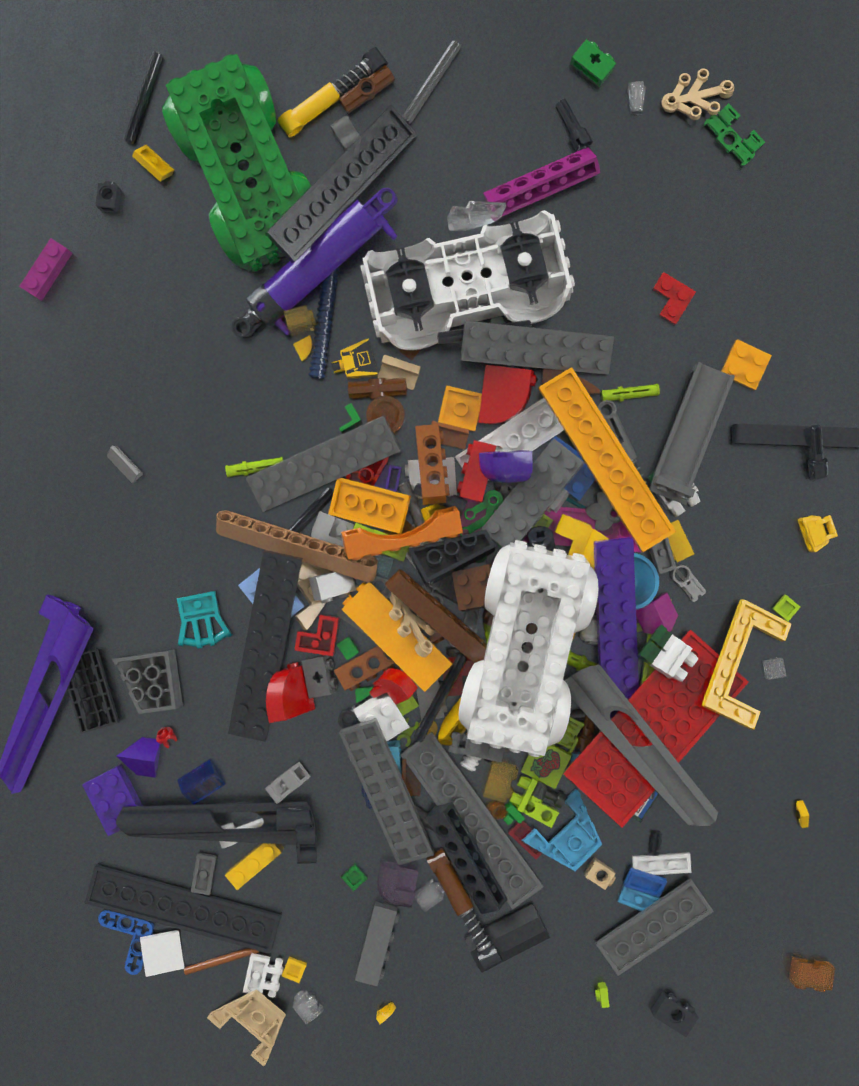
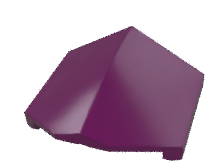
M667 592L654 598L645 607L636 610V618L644 633L653 634L660 625L667 628V631H672L678 617Z

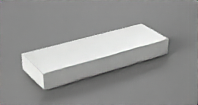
M689 852L660 854L659 856H632L633 868L650 874L692 873Z

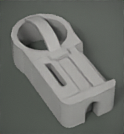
M682 564L676 565L677 569L671 570L670 573L672 580L691 598L689 600L697 601L699 596H703L706 593L705 589L687 566ZM682 567L686 569V578L682 575L678 568ZM675 572L683 581H678L675 578Z

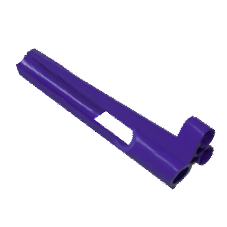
M46 595L39 614L49 619L50 622L0 760V778L8 789L11 790V794L22 791L93 631V627L79 615L81 608L78 605L64 602L52 595ZM54 661L59 667L61 680L49 707L38 689L50 662Z

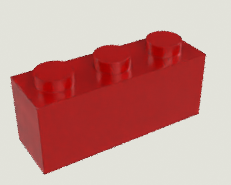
M476 440L473 441V444L468 445L466 455H470L468 463L464 462L461 473L465 474L463 482L459 481L457 492L460 493L459 497L482 503L488 479L481 472L479 453L493 452L496 450V445Z

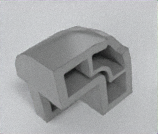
M319 511L312 528L311 537L344 547L341 532L353 529L354 524Z

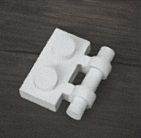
M251 953L243 992L250 993L257 989L260 993H263V989L269 990V997H275L280 987L279 978L284 969L282 966L283 959L276 958L275 964L271 965L269 964V956ZM267 973L272 974L271 981L265 980Z

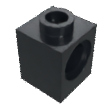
M112 181L98 183L96 207L101 211L119 212L121 189ZM108 192H113L112 198L106 200L105 195Z

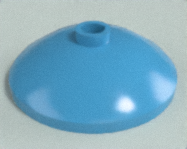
M634 553L636 610L648 605L656 596L659 588V576L655 566L649 559Z

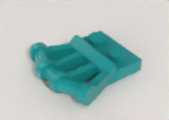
M216 591L177 598L181 618L178 646L183 647L187 645L200 649L205 645L215 646L216 643L225 637L229 638L233 635L220 615ZM211 617H215L222 628V631L216 635L213 632ZM199 619H205L208 633L206 638H201L198 625ZM189 621H192L195 639L185 637Z

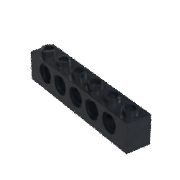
M453 802L435 806L426 818L481 914L499 911L507 901V898Z

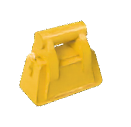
M831 515L825 516L823 519L820 516L798 518V524L809 552L819 551L829 543V539L838 536ZM823 523L826 524L829 534L826 533Z

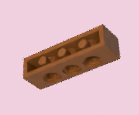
M438 424L415 426L423 505L446 503V496H450L449 484H445L444 478H448L447 466H443L442 460H446L445 448H441L440 443L444 442L443 431H439ZM430 444L435 445V447L431 449L427 448L426 446ZM430 462L437 463L436 466H429L428 464ZM438 480L439 483L431 484L430 481Z

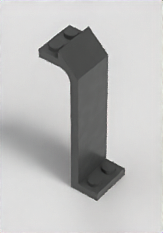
M701 362L693 366L691 371L693 376L654 472L650 488L651 492L687 505L689 498L694 496L695 489H692L694 479L735 377L734 375H729L706 366Z

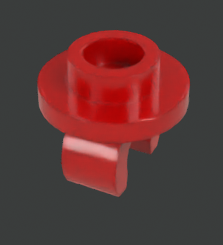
M163 727L157 732L156 741L159 744L163 743L166 748L170 747L167 742L168 739L177 741V737L171 727Z

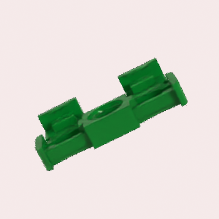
M728 103L718 113V117L711 115L704 122L703 127L707 125L717 135L716 141L728 154L732 152L742 162L741 167H744L753 159L755 152L764 145L765 141L753 130L750 133L751 136L747 140L744 138L741 143L742 138L730 127V122L734 118L736 120L739 119L741 115ZM732 135L734 143L731 145L725 144L724 137Z

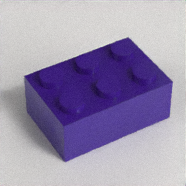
M122 764L82 784L108 836L120 831L116 825V819L123 807L143 806Z

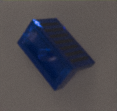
M211 760L206 761L177 780L182 794L193 805L226 784L217 774Z

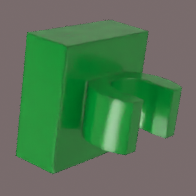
M511 802L505 805L508 812L502 818L507 825H510L514 820L520 824L525 819L524 814L518 811L517 807Z

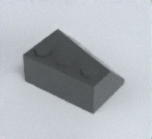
M175 650L112 659L121 673L122 680L125 681L129 695L139 714L183 707Z

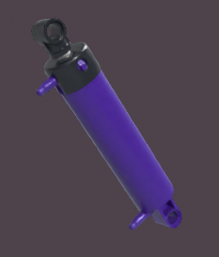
M383 188L364 205L359 200L354 202L294 263L289 261L266 283H263L247 297V303L251 308L232 322L233 333L239 337H249L264 322L270 327L276 324L281 332L288 335L290 330L281 319L380 229H383L392 240L397 238L395 231L384 217L397 204L398 198L396 193L390 188ZM386 193L392 194V200L389 203H384L383 201ZM245 322L247 329L242 333L240 331V324Z

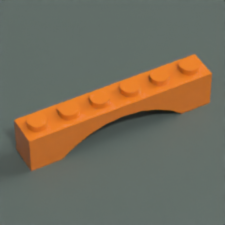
M452 506L436 510L423 524L401 534L382 535L366 531L362 528L343 531L341 535L347 558L359 560L365 555L377 556L382 554L383 551H398L404 546L416 547L426 541L432 543L437 542L439 538L443 537L454 538L458 534L463 533L459 510Z

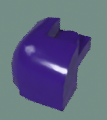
M532 451L479 453L481 472L490 481L514 483L527 481L531 477L533 468Z

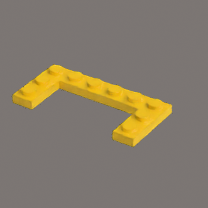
M742 599L738 603L701 706L750 730H754L760 711L728 696L752 627L782 642L786 641L791 623Z

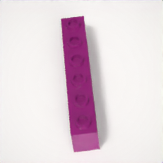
M586 147L486 191L483 194L487 207L493 217L498 219L598 175L601 172L597 156L589 147Z

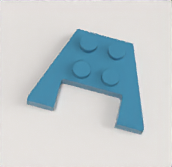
M574 789L565 799L566 805L574 812L575 817L550 842H547L535 828L522 840L525 844L573 871H576L602 845L578 789Z

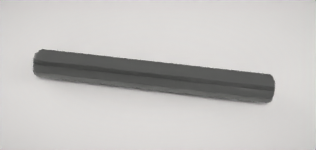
M453 40L402 116L408 124L412 123L461 49V45L457 41Z

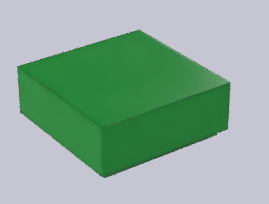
M356 863L341 875L343 881L353 892L368 879Z

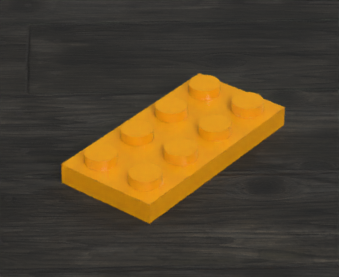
M339 478L336 480L328 514L401 534L411 496Z

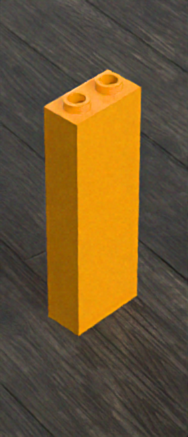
M363 582L356 589L358 593L354 597L350 595L342 603L344 605L342 610L425 692L452 665V662L433 643L432 652L426 657L419 656L415 651V645L418 641L412 629L411 633L405 638L401 637L397 632L403 615L397 621L391 619L389 616V612L393 608L391 601L371 582L367 584ZM422 633L424 639L429 640V639Z

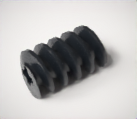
M537 526L529 531L530 547H534L537 544L545 546L548 551L556 549L551 529L545 526Z

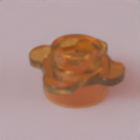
M498 799L497 802L487 805V809L496 820L504 818L508 812L504 806L505 802L503 799Z

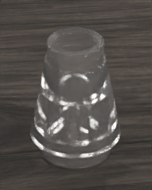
M643 81L628 83L629 88H627L632 111H642L646 86H644Z

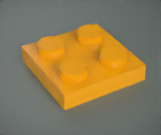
M737 339L722 368V372L734 375V382L755 391L772 355Z
M446 386L438 422L475 432L482 393Z

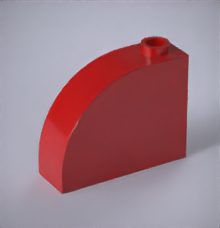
M486 365L478 422L500 424L520 414L530 399L532 386L535 387L536 384L534 371Z
M298 662L287 664V668L276 672L270 679L266 693V709L269 723L285 721L315 710L314 699H309L303 666L299 665Z

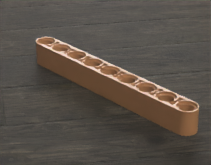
M226 510L220 511L216 515V532L221 536L261 549L303 558L302 562L365 582H371L376 579L378 560L373 556L365 555L362 559L351 560L347 558L345 549L342 546Z

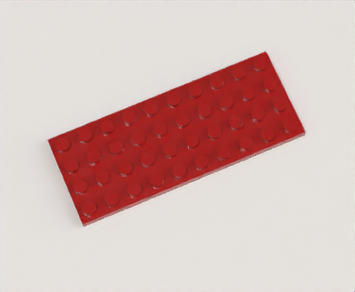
M689 630L681 641L692 648L691 652L698 657V660L693 667H690L685 662L682 663L680 667L688 672L682 682L673 677L669 679L654 669L628 699L678 763L720 716L701 706L719 655L692 630ZM738 672L735 674L728 696L734 699L749 682ZM617 711L611 718L632 746L644 747L653 745L626 713ZM601 730L563 772V775L621 828L655 791L654 787Z

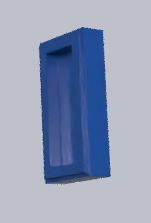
M630 868L623 884L624 887L660 898L667 880L654 874Z

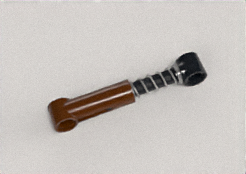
M444 848L434 852L433 856L426 857L430 868L437 876L456 915L462 916L461 919L465 922L464 926L468 927V933H471L472 940L476 942V947L478 948L477 956L485 971L502 963L503 959L497 947L487 940V935L483 933L484 929L479 925L480 921H477L475 918L476 914L472 912L474 906Z

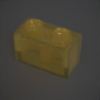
M306 305L284 311L287 326L292 336L314 331L313 325L316 324L315 316L312 310H308Z
M503 759L502 762L492 761L483 790V797L506 803L507 798H511L513 788L510 786L512 780H516L518 775L515 763Z

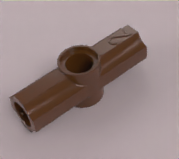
M385 65L368 78L361 79L358 85L341 96L339 101L349 114L364 102L372 100L378 92L394 82L395 78L390 69ZM366 86L372 88V90L368 93L362 91V89Z
M406 378L368 379V381L348 382L349 398L370 397L372 399L407 395Z

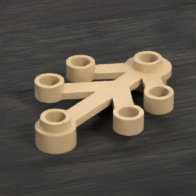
M703 68L698 71L697 79L688 94L681 95L684 87H687L691 80L689 74L683 73L679 76L678 85L673 93L666 94L662 98L661 104L667 112L671 113L678 110L690 116L692 120H698L701 117V108L708 111L710 115H717L720 110L718 102L713 101L709 103L703 100V98L720 95L722 98H730L733 95L735 86L730 80H725L721 82L720 86L699 91L702 84L709 77V71ZM690 102L696 106L690 108L684 103Z
M391 593L390 601L393 604V608L389 612V616L394 621H397L403 615L401 625L397 629L398 634L405 638L411 633L412 629L418 641L415 645V651L419 656L426 657L432 652L433 645L429 640L424 639L419 627L425 630L428 635H433L436 630L424 622L420 616L417 617L413 614L406 604Z

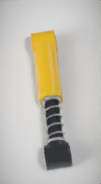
M377 47L371 48L363 55L359 66H355L354 70H349V73L343 75V78L340 80L337 79L335 84L329 82L293 110L284 112L277 119L278 124L288 137L295 136L303 129L304 125L336 103L340 98V94L343 95L342 92L346 89L349 90V87L352 85L355 86V83L365 75L373 74L383 66H387L388 62Z

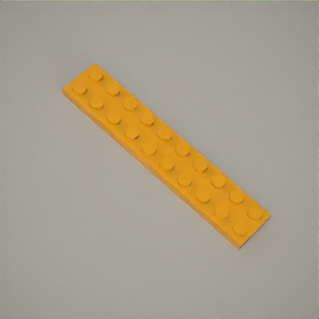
M569 368L538 388L640 551L643 553L675 533L676 530L573 368Z

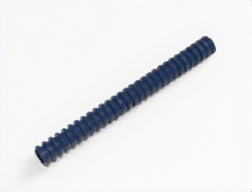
M339 268L334 270L320 284L322 289L319 291L321 293L319 296L320 301L318 302L319 307L317 308L319 313L316 314L318 319L315 321L317 325H315L316 331H314V335L316 336L313 337L315 343L312 344L314 347L312 349L313 355H311L312 361H310L312 366L309 367L311 373L308 374L311 378H325L324 372H326L325 366H327L325 361L328 360L326 355L329 353L327 351L329 349L328 343H330L329 337H331L329 331L332 330L330 325L333 323L331 321L333 319L332 313H334L332 308L335 307L333 302L336 300L334 296L336 295L335 290L338 283L336 278L339 277V274H337L340 270Z

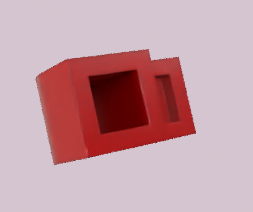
M390 668L373 683L374 687L369 693L373 698L387 693L395 704H399L408 700L418 687L405 672Z

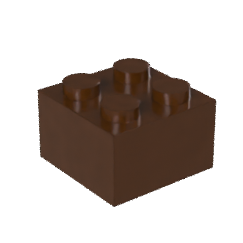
M488 564L452 572L459 611L466 612L485 608V593L492 565Z

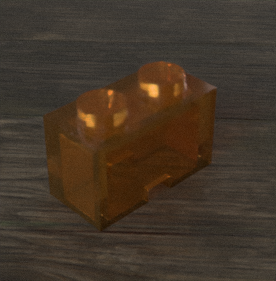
M792 957L789 980L798 989L809 987L819 992H825V990H832L835 967L827 961L815 960L813 964L808 963V959Z

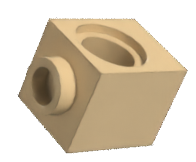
M595 857L584 872L586 878L606 890L607 886L610 887L616 878L614 870ZM599 871H606V875L603 878L596 877Z

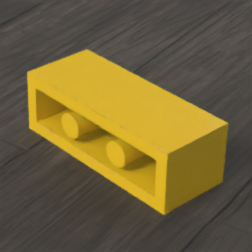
M260 843L231 867L225 874V877L238 890L278 857L284 847L281 844Z

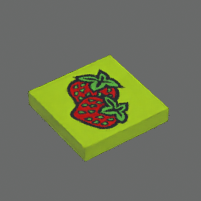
M555 745L548 746L545 756L533 757L528 755L521 772L556 789L572 754Z

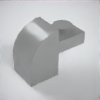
M298 762L271 782L265 789L277 804L311 776L302 764Z

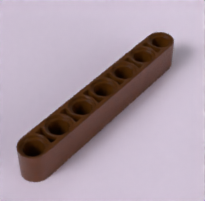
M399 569L385 583L386 587L473 663L484 660L487 643L403 570Z

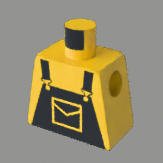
M369 338L341 350L342 360L331 362L333 372L345 371L347 379L378 376Z

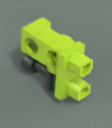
M521 775L517 785L524 788L525 791L523 795L513 791L509 802L515 805L518 811L552 828L559 811L543 803L544 798L554 801V806L561 808L567 794L563 792L556 794L548 789L544 783L532 777L529 778Z

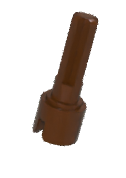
M586 714L583 729L577 735L578 742L575 746V749L578 750L580 748L581 752L596 736L594 734L595 724Z

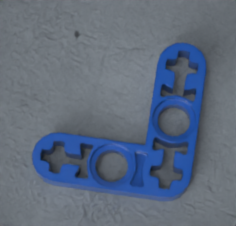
M104 909L98 916L101 926L133 935L125 962V970L131 975L138 974L142 970L144 962L142 951H137L134 945L136 942H140V937L153 934L154 923ZM107 913H109V914H110V918L116 919L117 916H120V917H119V919H118V921H117V925H116V924H114V923L116 922V920L110 919V921L107 922V921H106V918L103 917V916H105ZM123 918L130 919L131 926L128 928L123 927L121 920ZM136 921H138V926H143V924H147V928L149 930L143 932L142 927L137 926L135 930H133V928L136 924ZM135 956H139L136 962L138 966L133 969L130 963L134 961Z

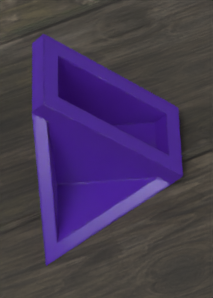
M142 737L116 757L136 775L156 778L161 744L155 738Z

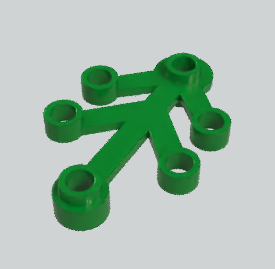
M490 490L485 494L482 503L473 508H467L464 511V516L468 520L474 519L476 514L486 508L487 510L484 517L469 526L462 527V530L467 529L470 534L483 527L494 514V511L502 504L503 497L501 493L496 490ZM493 496L496 497L497 502L491 503L490 498ZM467 511H473L474 515L467 517ZM487 556L476 561V563L484 562Z

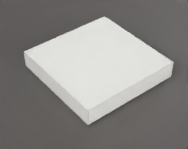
M179 930L140 937L146 977L184 969Z

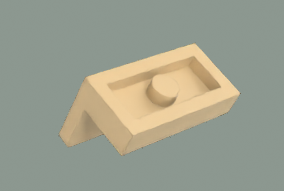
M384 355L378 378H406L407 389L414 390L421 367Z

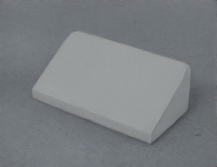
M113 445L110 447L107 457L131 483L136 482L143 475L142 472L119 447Z

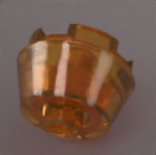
M391 396L377 397L369 404L366 411L367 422L385 415L393 433L402 426L405 418L402 404Z

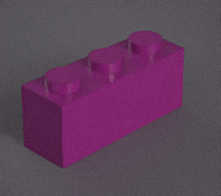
M50 238L19 287L42 301L73 253Z

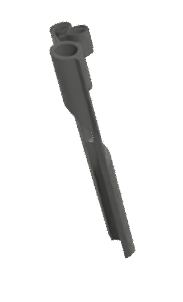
M599 664L582 669L564 680L570 689L571 701H574L688 825L708 827L716 822L718 811ZM615 710L629 715L653 745L644 747L632 746L613 723L610 713Z

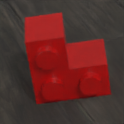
M321 614L319 616L317 633L303 630L297 631L295 651L334 656L340 617Z

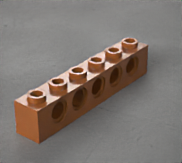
M436 631L433 635H430L429 640L436 645L443 641L444 637ZM377 645L334 669V672L343 689L353 691L360 687L359 683L366 679L369 682L376 678V673L381 670L385 672L387 669L394 668L393 664L395 662L388 658L386 653ZM371 658L379 660L380 665L377 668H372L369 665ZM353 668H361L363 675L355 677L352 673Z

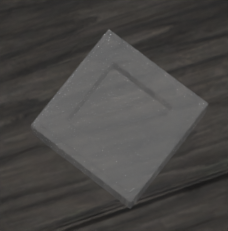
M782 657L763 660L766 680L787 677Z

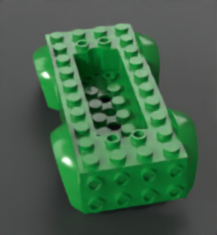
M229 54L219 62L208 63L203 69L192 70L187 73V76L170 80L166 84L170 95L162 106V112L176 144L187 158L200 163L213 192L216 203L209 212V220L221 248L236 266L246 269L248 272L251 270L256 272L261 270L263 265L268 263L275 264L281 260V257L285 256L265 233L311 187V184L302 172L288 170L271 132L276 124L275 108L269 88L260 70L256 66L241 63L238 54ZM233 143L241 145L242 148L239 153H233L230 150ZM241 162L249 163V168L246 171L239 169ZM247 179H256V187L248 188L246 186Z

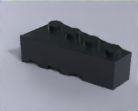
M487 530L462 535V537L449 538L441 542L409 548L408 555L425 586L428 587L448 577L452 572L459 571L495 552L496 546Z

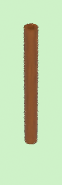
M246 948L184 967V974L188 975L250 956L251 953L257 954L259 951Z

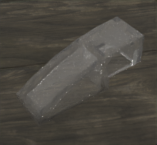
M469 201L467 207L453 206L447 216L449 231L471 230L491 224L501 218L506 208V203Z

